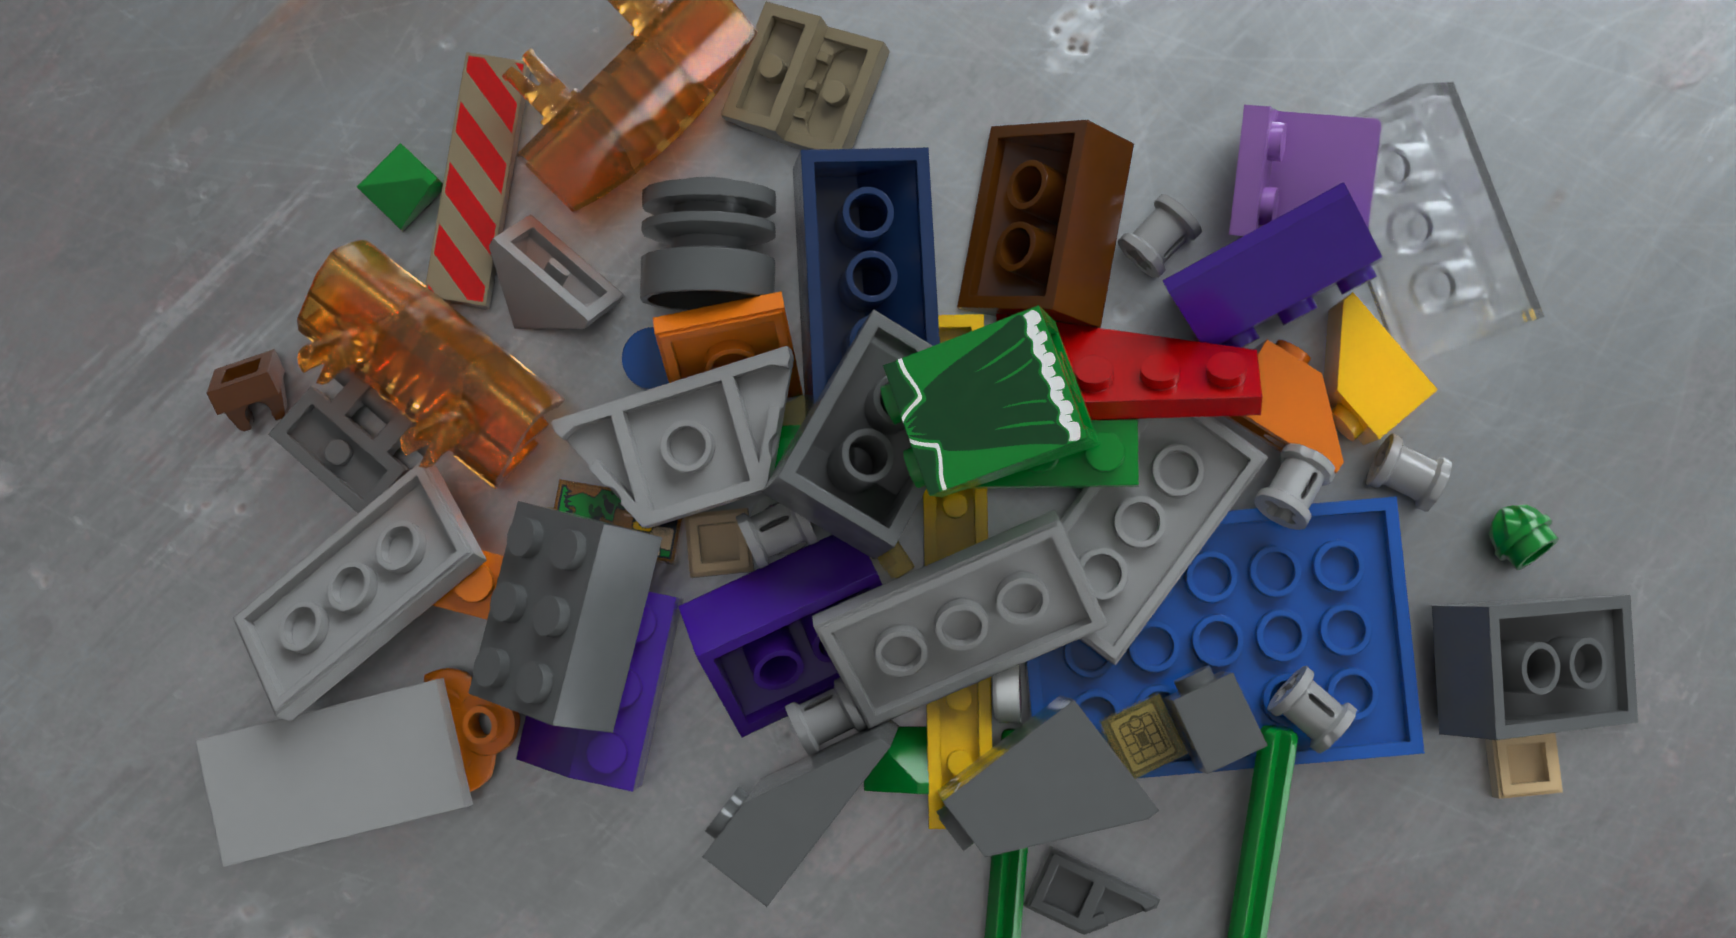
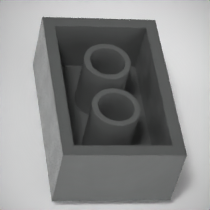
M518 501L513 522L507 534V545L496 588L491 596L490 611L479 654L474 662V674L469 694L553 726L613 733L662 537L585 516Z

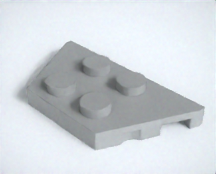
M784 346L552 420V427L561 439L566 440L589 465V470L599 481L615 493L621 500V505L641 527L652 528L762 493L775 469L794 356L792 350L788 346Z

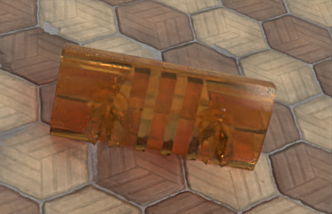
M607 0L634 28L631 33L634 39L581 91L577 87L571 91L535 54L536 52L532 48L527 50L522 55V59L540 85L533 83L512 66L502 75V78L505 81H509L544 117L540 122L544 127L516 156L572 212L605 196L631 178L662 153L702 113L739 65L757 35L756 29L733 0H673L671 3L668 0H664L662 3L660 0Z
M367 240L347 243L329 254L316 273L297 317L298 331L312 341V343L303 346L298 352L297 359L302 372L305 373L312 368L324 364L316 384L324 385L331 382L336 375L346 368H349L362 383L366 382L388 404L391 402L404 413L403 416L412 423H417L415 427L409 428L404 432L401 437V447L405 456L420 448L430 445L419 465L422 468L432 467L440 457L450 450L455 458L492 488L496 489L539 445L535 437L549 425L543 415L558 408L565 401L562 396L540 377Z

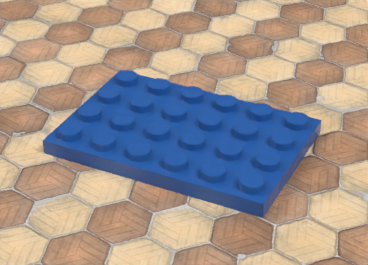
M1397 496L1313 503L1309 507L1312 517L1306 528L1301 530L1290 529L1277 524L1263 515L1258 508L1229 511L1116 665L1111 664L1079 639L1025 662L1030 718L1060 695L1074 699L1128 769L1107 726V721L1150 700L1154 703L1176 748V752L1136 773H1131L1132 776L1137 779L1204 773L1196 770L1163 698L1178 692L1174 684L1176 679L1209 665L1213 674L1220 671L1233 672L1260 729L1264 725H1277L1293 729L1297 733L1298 744L1294 765L1425 754ZM1303 666H1308L1314 672L1313 680L1340 704L1350 703L1357 709L1356 717L1349 728L1331 747L1322 753H1317L1310 747L1311 738L1283 714L1274 716L1267 709L1271 699L1280 687ZM1256 752L1213 772L1252 769L1255 765Z

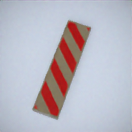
M466 52L423 294L427 300L490 309L496 268L489 245L492 239L502 233L504 229L531 73V66L528 61Z

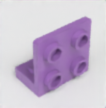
M1244 104L1229 235L1245 236L1342 182L1345 183L1369 229L1382 131L1381 121L1376 118L1277 111L1271 106Z

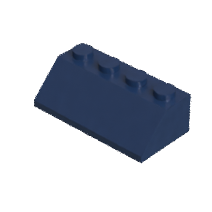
M929 147L800 150L793 166L805 417L873 310H876L932 346L940 344Z

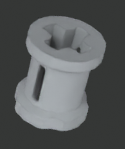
M1161 194L1155 200V210L1132 234L1125 233L1117 241L1123 253L1140 270L1152 278H1159L1165 272L1164 263L1187 239L1194 241L1202 233L1201 226L1196 218L1181 203L1166 194Z
M1392 433L1385 439L1375 455L1366 483L1375 489L1384 485L1415 500L1416 508L1426 512L1431 509L1442 494L1450 476L1452 461L1443 456L1436 460L1430 459L1405 447L1402 437Z
M1290 443L1285 445L1280 453L1282 465L1270 486L1259 490L1254 503L1258 510L1270 520L1290 529L1301 530L1306 528L1312 517L1309 507L1321 486L1329 485L1335 476V466L1320 452L1301 444Z
M780 503L751 517L745 513L736 516L741 532L760 569L769 565L770 557L804 541L809 545L819 542L809 520Z
M1303 666L1280 687L1271 699L1267 709L1274 716L1283 714L1311 738L1310 747L1317 753H1322L1331 747L1349 728L1356 717L1357 709L1350 703L1340 704L1313 680L1314 672L1308 666Z
M841 677L834 680V688L800 705L792 702L785 706L789 720L809 756L819 752V745L853 728L858 732L868 728Z

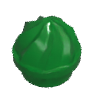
M1528 504L1511 505L1501 508L1494 516L1489 530L1491 542L1496 550L1495 555L1500 561L1508 559L1516 570L1527 567L1548 552L1558 542L1559 538L1549 528L1553 521L1547 514H1542Z

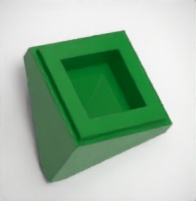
M400 143L357 188L400 230L404 231L442 192L443 183Z
M926 726L898 727L891 747L864 780V791L929 794Z

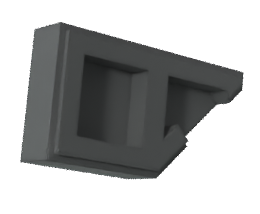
M1049 846L1024 901V906L1085 935L1131 915L1157 908L1161 899L1131 883Z

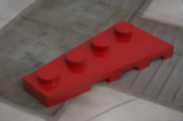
M996 313V322L1011 315ZM1055 322L1091 420L1261 415L1263 396L1258 353L1255 349Z

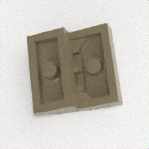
M766 1L721 116L738 126L799 150L852 149L890 51L883 41L829 27L821 16Z

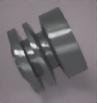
M692 177L666 180L650 184L642 190V207L645 212L654 215L642 221L641 231L644 237L670 245V248L651 251L641 256L640 299L643 303L659 308L687 311L775 293V259L760 252L747 250V247L764 244L776 238L775 223L765 219L776 213V193L774 190L755 183L720 177Z

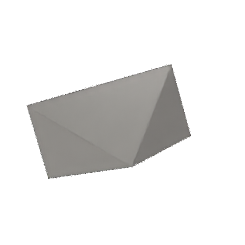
M531 214L494 237L489 245L514 329H585L619 304L624 296L622 292Z

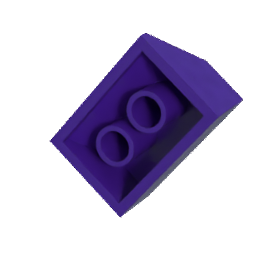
M1342 182L1162 281L1200 342L1244 348L1260 339L1255 328L1278 316L1283 326L1317 309L1318 306L1313 297L1337 285L1341 295L1376 278L1377 275L1372 266L1381 262L1383 256L1345 183Z
M834 535L823 538L819 542L778 559L762 569L759 568L678 606L695 655L741 738L787 717L786 705L792 702L800 705L834 688V680L839 678L840 675L813 627L812 616L883 585L870 557Z
M648 592L613 733L553 726L526 716L516 760L568 778L631 792L641 787L680 618L678 606L683 604L684 599Z

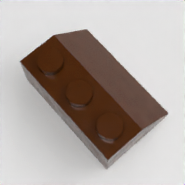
M1090 120L991 126L957 308L996 316V313L1012 316L1039 305L1055 322L1101 328L1134 143Z

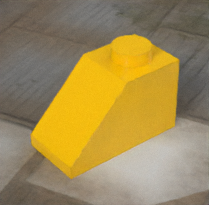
M1354 292L1328 310L1323 379L1336 429L1347 439L1354 441L1357 438L1362 445H1366L1381 439L1438 389Z

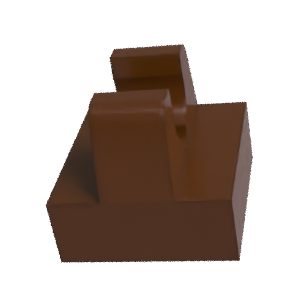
M275 349L215 369L206 393L216 414L225 413L241 431L251 430L254 423V416L248 407L249 404L260 402L267 405L276 421L285 416L288 404L283 379L285 370Z

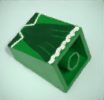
M1039 305L883 365L889 382L880 387L883 402L894 424L903 422L912 446L903 450L908 472L917 488L926 486L929 496L944 497L1100 445L1056 323Z

